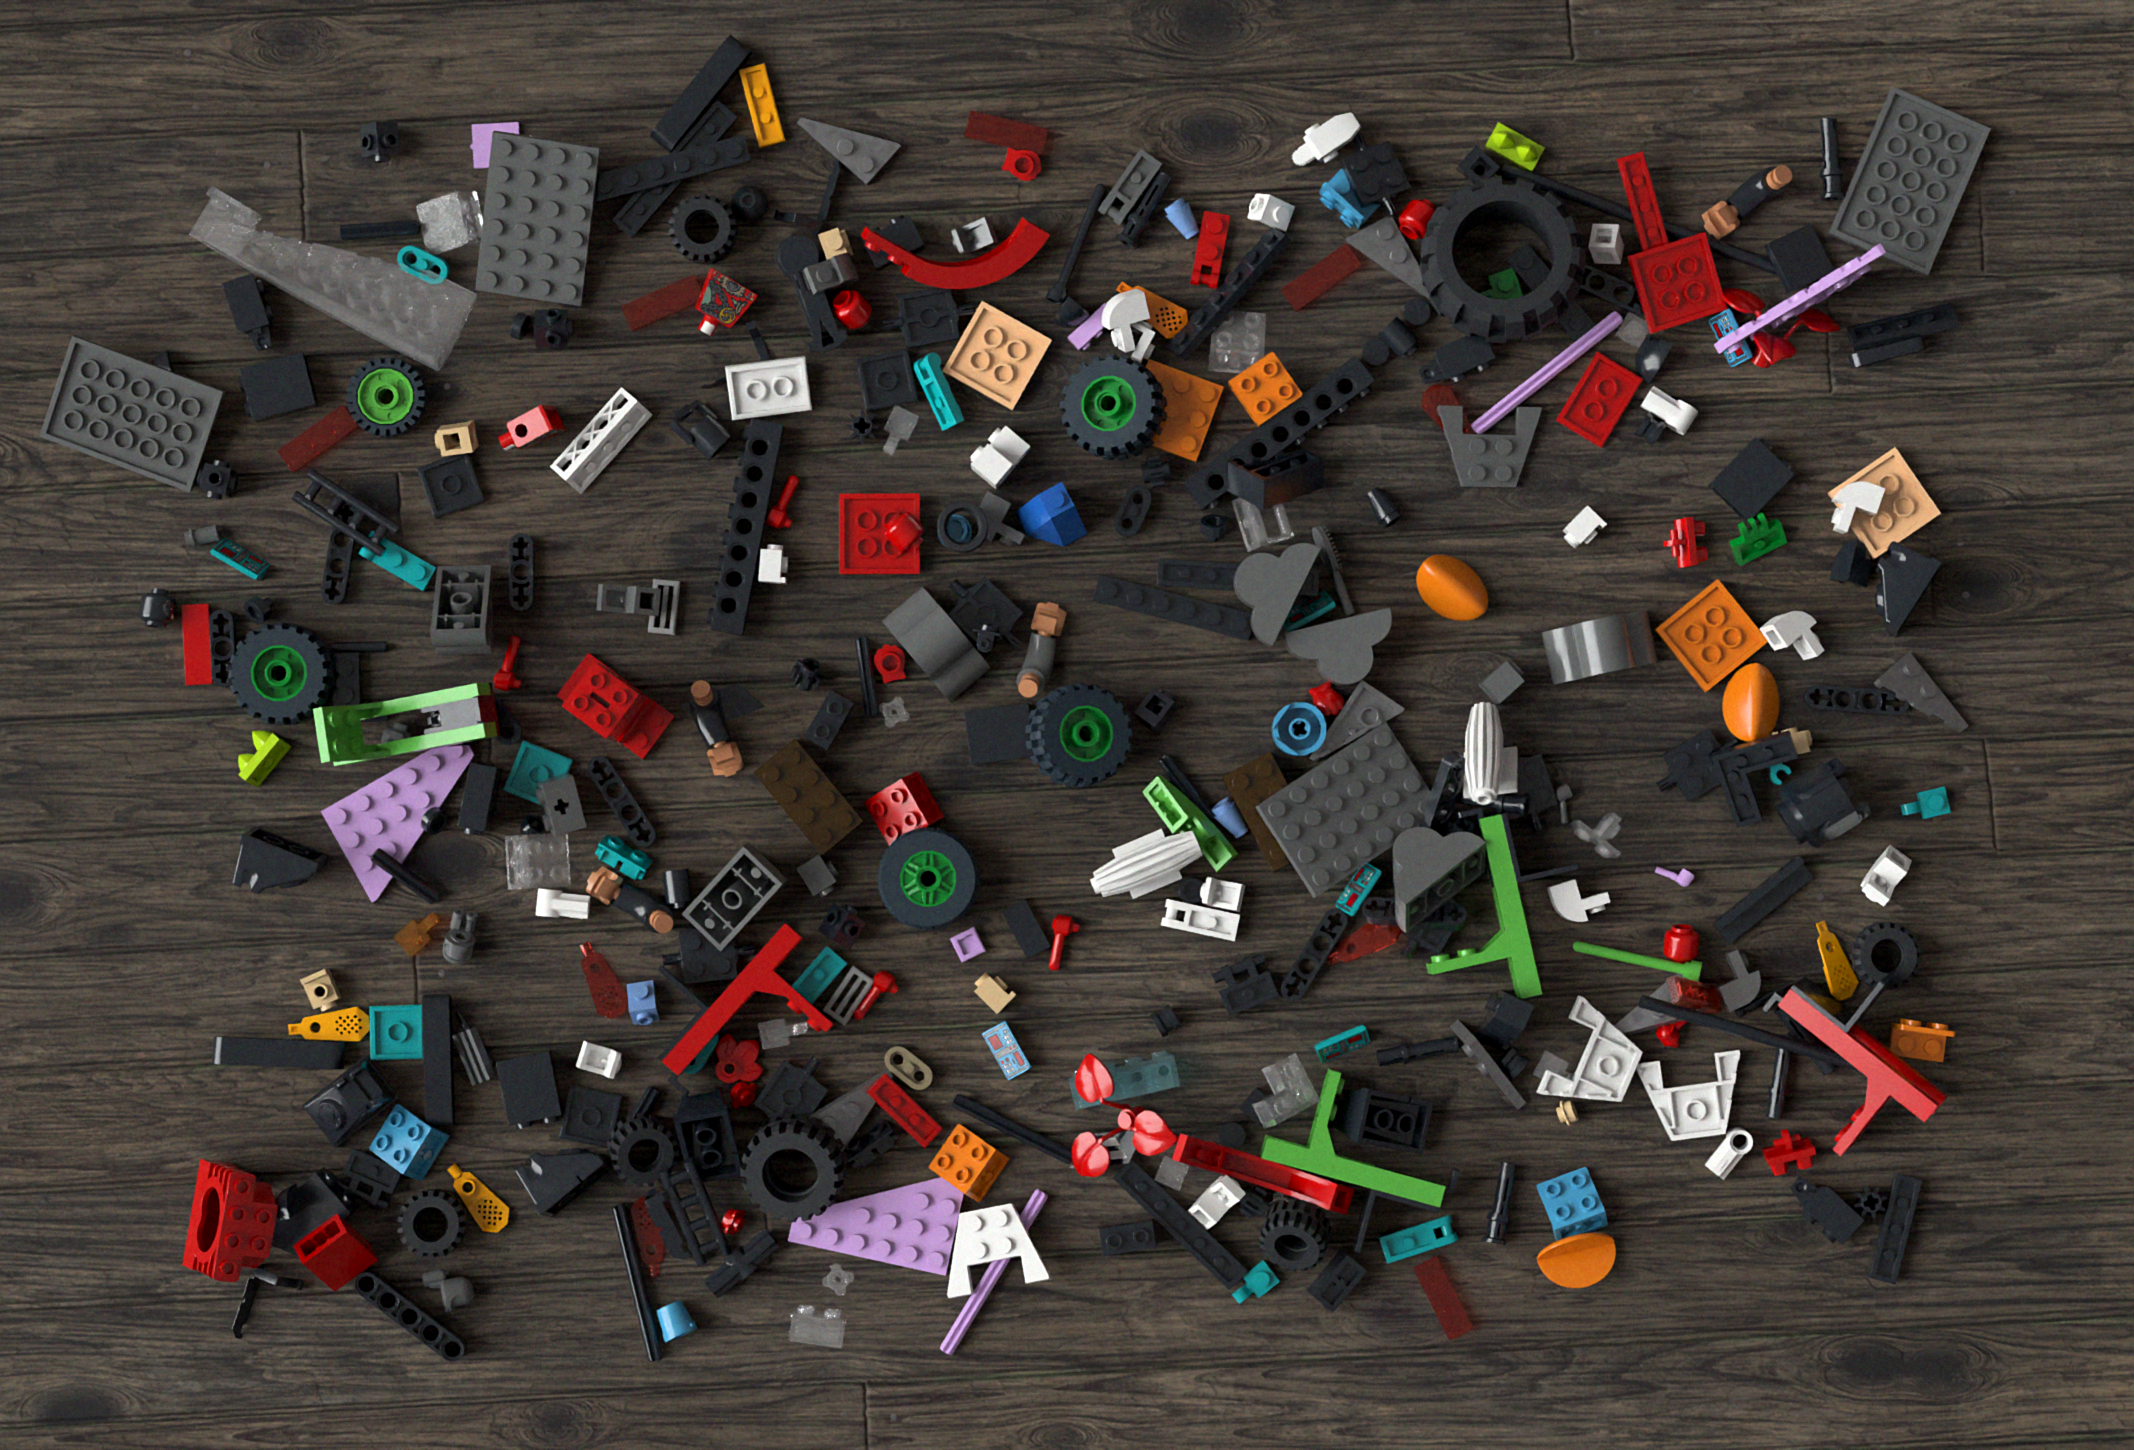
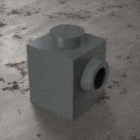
M820 854L797 868L813 896L820 894L821 897H824L835 890L833 884L838 882L835 878L838 872L831 861L826 863Z

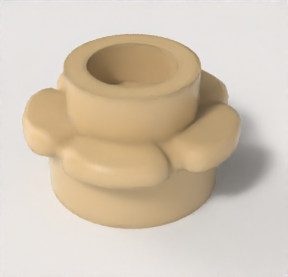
M1561 1100L1560 1107L1556 1108L1561 1123L1566 1122L1568 1126H1571L1572 1122L1578 1121L1576 1108L1572 1100L1566 1102Z

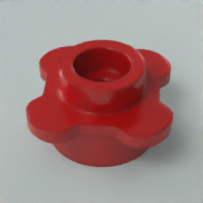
M745 1082L737 1083L730 1092V1098L733 1100L731 1106L734 1109H737L739 1106H749L755 1098L754 1092L757 1089V1085L754 1083L747 1085Z
M731 1208L726 1212L721 1222V1226L725 1229L726 1234L734 1235L742 1229L745 1223V1211Z

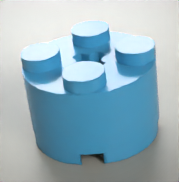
M1295 702L1286 705L1276 714L1271 731L1273 740L1281 751L1291 756L1300 757L1313 753L1322 745L1326 737L1327 727L1324 716L1318 708L1309 703ZM1303 723L1305 725L1303 727V730L1306 732L1305 735L1299 734L1295 736L1293 734L1295 731L1292 727L1293 724Z

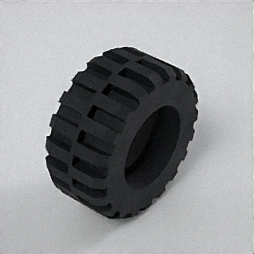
M793 1113L785 1114L782 1120L778 1116L772 1118L768 1124H763L758 1129L743 1154L741 1176L745 1177L742 1182L744 1190H750L751 1193L748 1198L753 1204L758 1202L761 1205L759 1210L766 1214L767 1211L773 1213L772 1218L780 1220L781 1217H787V1222H796L798 1217H801L804 1222L811 1220L814 1214L815 1216H820L826 1211L827 1207L832 1206L844 1184L848 1168L845 1166L848 1161L847 1153L842 1152L844 1144L840 1138L835 1140L833 1137L835 1131L831 1127L824 1128L822 1126L823 1121L818 1118L815 1121L808 1120L809 1115L800 1114L799 1118H795ZM781 1149L802 1151L815 1163L818 1170V1179L815 1183L804 1187L789 1185L775 1174L771 1165V1156L774 1152Z

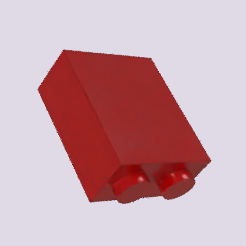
M335 1214L293 1245L302 1264L334 1292L378 1261L369 1242L338 1214Z

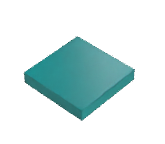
M523 740L503 790L539 804L535 790L539 789L537 782L569 773L574 760Z
M422 1005L369 1006L370 1060L423 1059Z

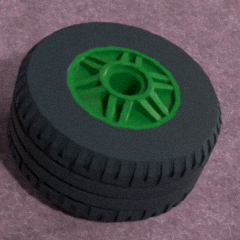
M939 828L914 829L894 840L883 854L877 874L878 890L885 907L903 924L922 930L941 929L960 920L974 904L980 886L979 866L972 850L955 834ZM926 871H932L936 876V882L930 887L925 886L922 882V875Z

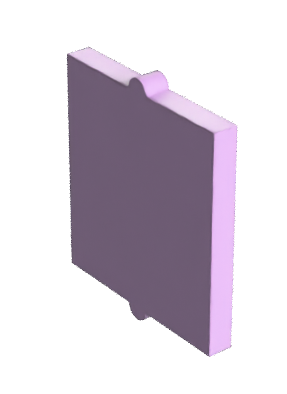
M519 122L472 124L473 144L470 145V148L473 150L474 169L489 168L493 131L520 134Z

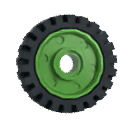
M391 357L375 358L373 361L364 363L365 365L359 367L355 375H352L350 385L347 387L346 401L348 403V410L355 422L365 431L379 437L393 438L412 431L421 422V418L427 410L426 405L428 404L427 387L420 374L408 363ZM386 391H392L394 395L393 401L389 404L381 402V396Z

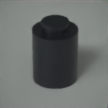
M1398 317L1394 318L1378 334L1399 358L1403 355L1409 358L1419 348L1416 344L1419 338Z
M689 869L662 872L666 904H672V909L688 907V901L693 900Z

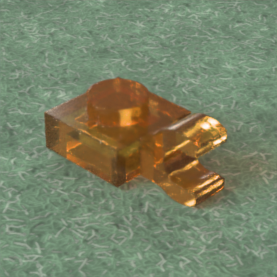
M434 912L430 913L420 924L413 919L393 938L410 957H413L432 940L428 932L441 919Z

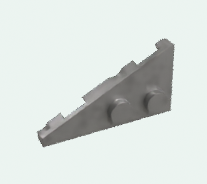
M801 117L797 122L801 128L866 185L874 179L901 148V145L896 142Z
M1386 216L1345 239L1349 246L1354 247L1366 255L1368 259L1379 264L1391 275L1402 280L1420 295L1429 299V293L1422 283L1420 266L1393 218Z
M1911 653L1901 658L1874 682L1878 688L1883 686L1896 693V698L1908 702L1912 707L1926 715L1934 714L1943 719L1944 725L1961 732L1969 726Z
M1361 680L1327 730L1324 742L1309 758L1314 762L1383 722L1402 713L1405 708Z
M1676 973L1650 995V997L1702 1012L1695 983L1687 981L1688 978H1684L1682 974ZM1637 1006L1614 1027L1625 1036L1684 1020Z
M1459 1020L1455 1021L1450 1027L1464 1043L1461 1048L1471 1060L1474 1057L1479 1063L1476 1064V1067L1486 1078L1490 1075L1513 1105L1520 1109L1526 1104L1524 1099L1479 1041Z
M888 1068L809 1116L808 1120L815 1121L818 1118L823 1121L822 1126L824 1128L831 1127L835 1131L833 1136L835 1140L840 1138L844 1144L842 1152L876 1103L866 1093L868 1089L883 1073H886L892 1079L893 1075Z

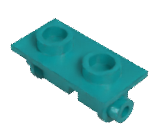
M608 834L600 841L599 847L595 852L599 856V860L613 868L616 867L618 861L623 862L619 871L634 880H642L647 872L646 870L653 862L644 852L634 850L625 845L620 838Z

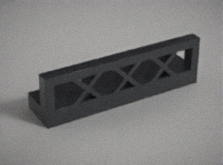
M1800 856L1793 857L1712 922V925L1728 944L1735 941L1813 878L1803 865L1805 862Z

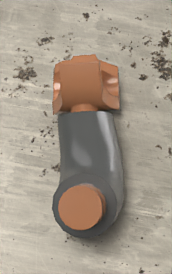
M1051 602L1037 604L1031 629L1038 631V633H1031L1027 654L1016 680L1018 690L1022 696L1033 697L1039 694L1050 679L1057 640L1051 635H1061L1067 614L1058 607V604Z

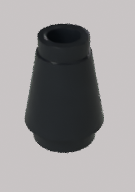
M1379 487L1374 488L1366 495L1378 524L1388 528L1401 519L1402 515L1399 512L1401 509Z

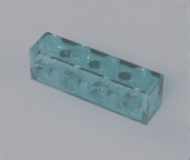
M1167 1050L1151 1053L1152 1058L1141 1060V1056L1125 1059L1126 1064L1115 1067V1062L1104 1064L1114 1081V1093L1105 1099L1113 1102L1181 1086L1174 1054H1168ZM1078 1070L1072 1071L1073 1076L1068 1077L1075 1110L1100 1105L1099 1099L1096 1102L1090 1103L1079 1095L1075 1086V1077Z

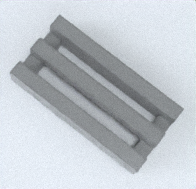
M653 579L652 588L659 589V585H664L660 626L659 628L655 627L656 616H649L648 633L675 635L681 582ZM673 586L670 629H666L669 587Z
M853 966L823 1011L845 1026L872 987L873 979ZM856 974L858 976L857 980L836 1011H832L831 1007L853 975ZM863 980L866 981V986L844 1018L841 1017L840 1013Z

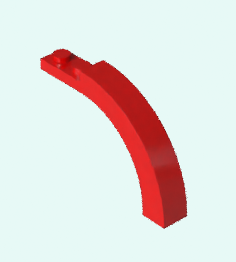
M1022 217L1014 231L991 251L965 261L940 262L920 257L867 226L861 234V237L867 241L865 246L876 253L883 250L889 254L888 259L899 266H902L904 262L905 264L900 271L905 276L917 282L944 289L975 288L996 282L1025 265L1042 248L1050 236L1044 229Z
M1181 1133L1172 1160L1244 1180L1347 1215L1355 1190L1312 1173L1262 1159L1261 1156Z

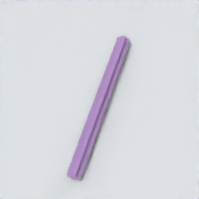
M1616 311L1612 312L1471 424L1473 431L1476 434H1483L1621 325L1623 319Z
M1039 1189L1034 1191L1020 1214L1027 1231L1048 1198V1195ZM1011 1258L991 1262L975 1288L974 1294L967 1301L941 1344L940 1349L949 1355L954 1353Z

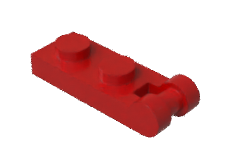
M1204 211L1190 282L1191 285L1198 286V283L1209 285L1208 288H1217L1230 220L1229 215ZM1201 267L1212 268L1211 275L1200 273Z

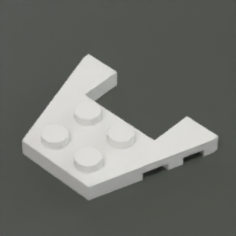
M1578 996L1569 1019L1593 1029L1592 1035L1572 1081L1546 1070L1537 1093L1622 1102L1643 1052L1608 1022L1599 1011L1594 1009L1585 998Z
M1740 1050L1714 1053L1718 1081L1663 1088L1660 1061L1638 1063L1636 1071L1671 1141L1726 1134Z
M1010 1203L959 1213L947 1293L948 1298L974 1294L970 1266L1021 1256L1025 1283L1030 1284L1051 1280V1275L1031 1241L1029 1233L1014 1204Z

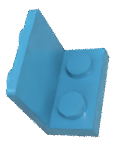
M1342 169L1328 183L1325 182L1319 192L1322 196L1320 198L1321 202L1330 210L1335 208L1341 213L1340 219L1350 228L1355 226L1359 229L1380 207V205L1373 204L1361 209Z
M396 1104L370 1145L369 1150L403 1175L422 1182L450 1135L443 1130L426 1124L406 1108Z
M1586 1167L1537 1184L1536 1187L1551 1221L1556 1241L1608 1226L1605 1209Z

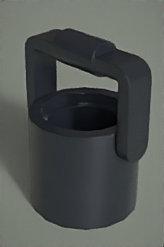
M699 400L693 401L690 405L686 404L675 413V417L670 423L672 430L687 444H692L709 461L715 458L733 438V435L718 422L716 415ZM696 409L703 418L688 432L679 422L684 421Z

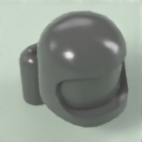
M461 908L454 909L450 923L451 930L446 933L442 949L444 958L452 964H465L472 957L476 940L472 933L475 931L478 917L475 911L465 913Z
M444 1269L423 1273L424 1287L440 1288L446 1313L451 1312V1308L467 1306L472 1302L474 1289L472 1283L467 1278L462 1276L446 1279L450 1274Z

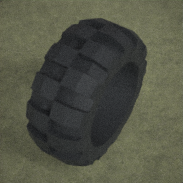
M1501 176L1481 178V184L1471 188L1465 184L1450 194L1446 204L1442 207H1437L1427 223L1424 239H1422L1420 261L1423 286L1426 287L1429 293V301L1439 316H1446L1453 322L1452 328L1468 337H1471L1472 333L1486 337V342L1506 343V339L1520 337L1522 341L1540 335L1542 329L1549 324L1556 325L1569 311V306L1573 299L1578 296L1585 271L1586 251L1582 241V230L1577 218L1570 216L1567 212L1566 203L1553 191L1545 193L1537 189V182L1517 177V182L1502 181ZM1505 220L1522 224L1534 231L1545 243L1552 260V269L1546 280L1531 293L1508 300L1489 298L1471 289L1459 276L1454 265L1453 253L1459 241L1473 228L1486 222Z

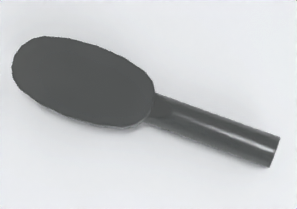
M1326 526L1313 527L1312 535L1315 544L1321 548L1319 555L1326 570L1331 575L1345 615H1350L1356 611L1343 578L1339 573L1342 563H1337L1341 559H1336L1339 557V554L1335 555L1338 551H1333L1336 546H1331L1334 542H1329L1332 540V537L1328 538L1330 533L1326 534L1328 532Z

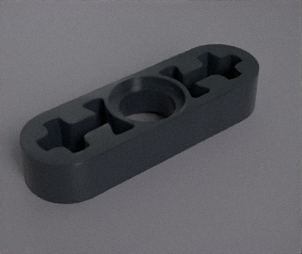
M1921 336L1849 355L1848 359L1851 369L1918 353L1926 350L1924 338Z
M518 533L509 542V602L514 609L527 611L533 606L535 601V544L533 539L527 534ZM520 538H524V542L529 543V548H524V557L530 556L529 562L525 560L514 562V556L520 557V550L515 548V543H519ZM519 565H526L529 568V576L524 580H518L515 577L514 571ZM514 583L520 585L530 583L529 589L524 587V595L529 597V601L524 602L522 607H520L519 602L515 601V597L520 595V588H514Z
M216 610L209 618L212 680L216 685L228 688L232 685V679L227 678V683H224L223 679L218 678V674L223 673V664L217 665V660L228 661L231 660L232 655L236 654V624L232 613L226 610ZM222 614L224 618L229 619V624L224 625V633H230V638L225 636L216 638V633L221 634V627L216 625L215 622L220 619ZM221 641H227L231 646V651L227 656H220L216 651V647ZM226 664L227 672L232 670V664Z

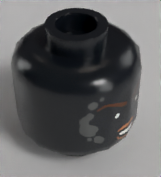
M152 588V593H146L141 597L139 618L145 622L147 627L166 628L168 624L174 622L176 599L168 595V590Z

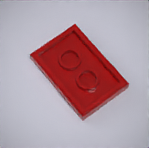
M1597 351L1555 421L1602 448L1643 379Z

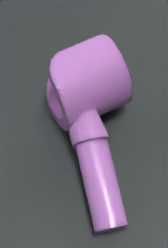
M1658 866L1655 870V873L1669 877L1683 887L1689 886L1694 879V875L1684 868L1679 875Z

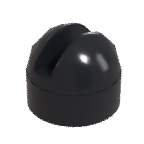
M527 816L520 825L521 835L525 834L527 836L526 839H535L544 830L542 822L534 816Z

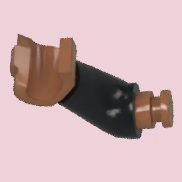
M1785 165L1766 168L1751 176L1737 188L1726 202L1720 201L1701 215L1707 232L1710 235L1713 234L1717 240H1720L1737 228L1740 221L1754 210L1782 194L1787 189V184L1792 180L1791 170Z
M703 680L697 681L691 687L689 696L690 710L707 748H713L707 751V755L714 775H725V777L734 775L736 771L744 767L736 742H730L732 738L722 713L718 692L708 682Z
M604 866L597 872L591 873L587 880L586 892L606 905L610 904L613 898L612 906L636 918L653 933H667L672 929L673 914L661 899L627 883H624L620 888L623 878Z

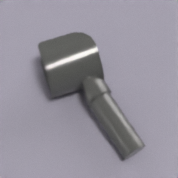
M1564 784L1558 786L1554 793L1560 806L1561 823H1568L1565 800L1572 798L1573 795L1570 787Z

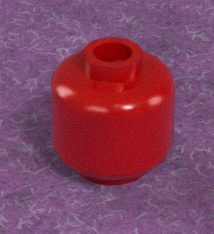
M1426 199L1410 201L1399 215L1398 221L1401 232L1413 240L1417 238L1423 239L1426 234L1427 223L1436 209L1434 204Z
M845 290L835 296L832 314L844 328L853 330L864 327L868 323L871 315V306L858 291Z
M899 511L885 524L887 528L885 537L899 551H905L908 548L913 551L924 541L921 538V535L924 533V526L910 512L902 514Z
M1674 924L1671 929L1665 932L1663 953L1667 958L1672 959L1673 962L1685 964L1688 961L1694 960L1698 956L1700 936L1693 930L1691 925Z

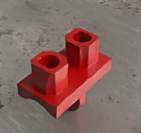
M1693 517L1674 520L1675 530H1670L1671 540L1664 541L1663 547H1671L1672 557H1677L1678 568L1696 566L1699 562L1706 561L1708 559L1706 547H1696L1695 537L1704 536L1705 523L1703 521H1696Z
M1787 1129L1781 1130L1782 1138L1773 1140L1774 1146L1762 1148L1763 1156L1775 1176L1786 1174L1788 1172L1786 1162L1793 1160L1796 1161L1798 1169L1811 1168L1813 1166V1155H1816L1814 1145L1812 1146L1809 1137L1801 1139L1799 1134L1790 1136Z

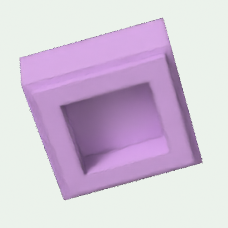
M975 927L950 938L961 962L986 951Z

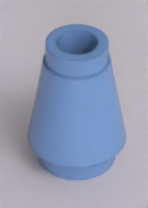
M1183 198L1178 199L1164 209L1167 213L1166 217L1186 239L1200 231L1189 203H1185Z
M1229 797L1221 800L1212 808V812L1215 814L1214 818L1236 838L1249 830L1235 801H1231Z

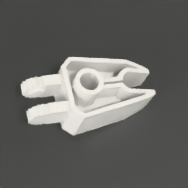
M1350 112L1337 115L1321 126L1318 123L1311 126L1305 131L1306 136L1303 139L1306 143L1293 152V162L1296 165L1303 166L1316 158L1320 162L1323 160L1325 163L1331 161L1339 155L1337 151L1353 140L1361 128L1360 124Z

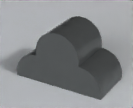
M1299 543L1287 548L1279 558L1268 553L1253 554L1247 557L1237 568L1234 576L1235 592L1245 605L1253 608L1251 628L1254 635L1263 644L1269 647L1273 646L1321 548L1309 543Z
M491 565L437 567L430 635L433 648L436 647L438 656L493 654L494 616Z
M923 587L882 620L883 624L950 703L991 669L967 637Z
M1389 607L1287 632L1282 635L1286 649L1292 656L1302 661H1316L1318 670L1326 681L1337 686H1350L1363 679L1370 671L1373 663L1372 646L1379 643L1388 634L1392 623V615Z
M1647 610L1604 617L1542 632L1553 685L1658 663Z
M1425 827L1410 828L1396 838L1393 844L1395 918L1398 926L1405 933L1485 872L1486 842L1479 836L1469 832H1455L1443 838L1438 832Z
M748 842L682 915L721 952L780 893L788 879Z

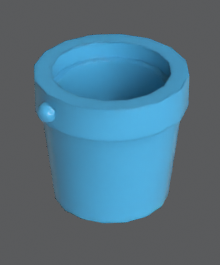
M952 515L947 523L949 536L956 542H969L972 529L968 520L960 515Z
M681 1300L657 1310L663 1331L662 1336L666 1343L698 1329Z

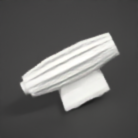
M1489 702L1475 704L1471 708L1465 736L1464 798H1472L1478 804L1486 805L1493 802L1498 794L1518 792L1517 746L1503 748V732L1498 708Z
M1162 829L1112 849L1115 859L1094 871V878L1090 879L1095 893L1101 892L1103 897L1130 891L1134 899L1182 879L1179 870L1201 857L1202 852L1193 831L1165 837Z

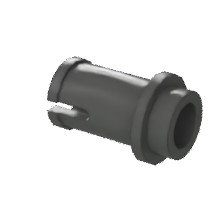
M216 524L195 530L189 528V531L184 532L187 547L193 546L194 549L197 548V545L220 541Z

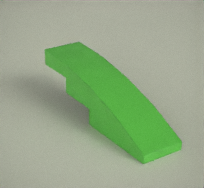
M1158 775L1142 791L1173 834L1193 831L1201 852L1216 872L1223 870L1238 855L1224 835L1206 815L1163 776Z

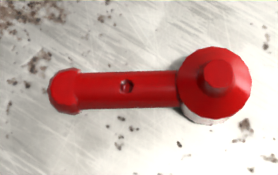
M795 475L789 477L776 506L769 509L766 514V524L776 529L781 527L790 528L793 521L788 518L787 511L785 510L800 482L799 477Z
M518 636L510 637L502 669H499L493 679L494 688L508 692L512 688L520 687L521 681L516 679L512 672L521 643V638Z
M1061 914L1057 915L1052 924L1055 937L1049 969L1053 971L1059 970L1065 937L1079 930V924L1074 923L1071 916Z
M885 969L875 975L873 987L853 1013L856 1019L862 1020L881 993L892 992L895 994L898 991L899 987L895 984V977Z
M1687 1021L1659 1027L1656 1031V1036L1664 1046L1676 1048L1679 1046L1678 1040L1680 1038L1678 1031Z

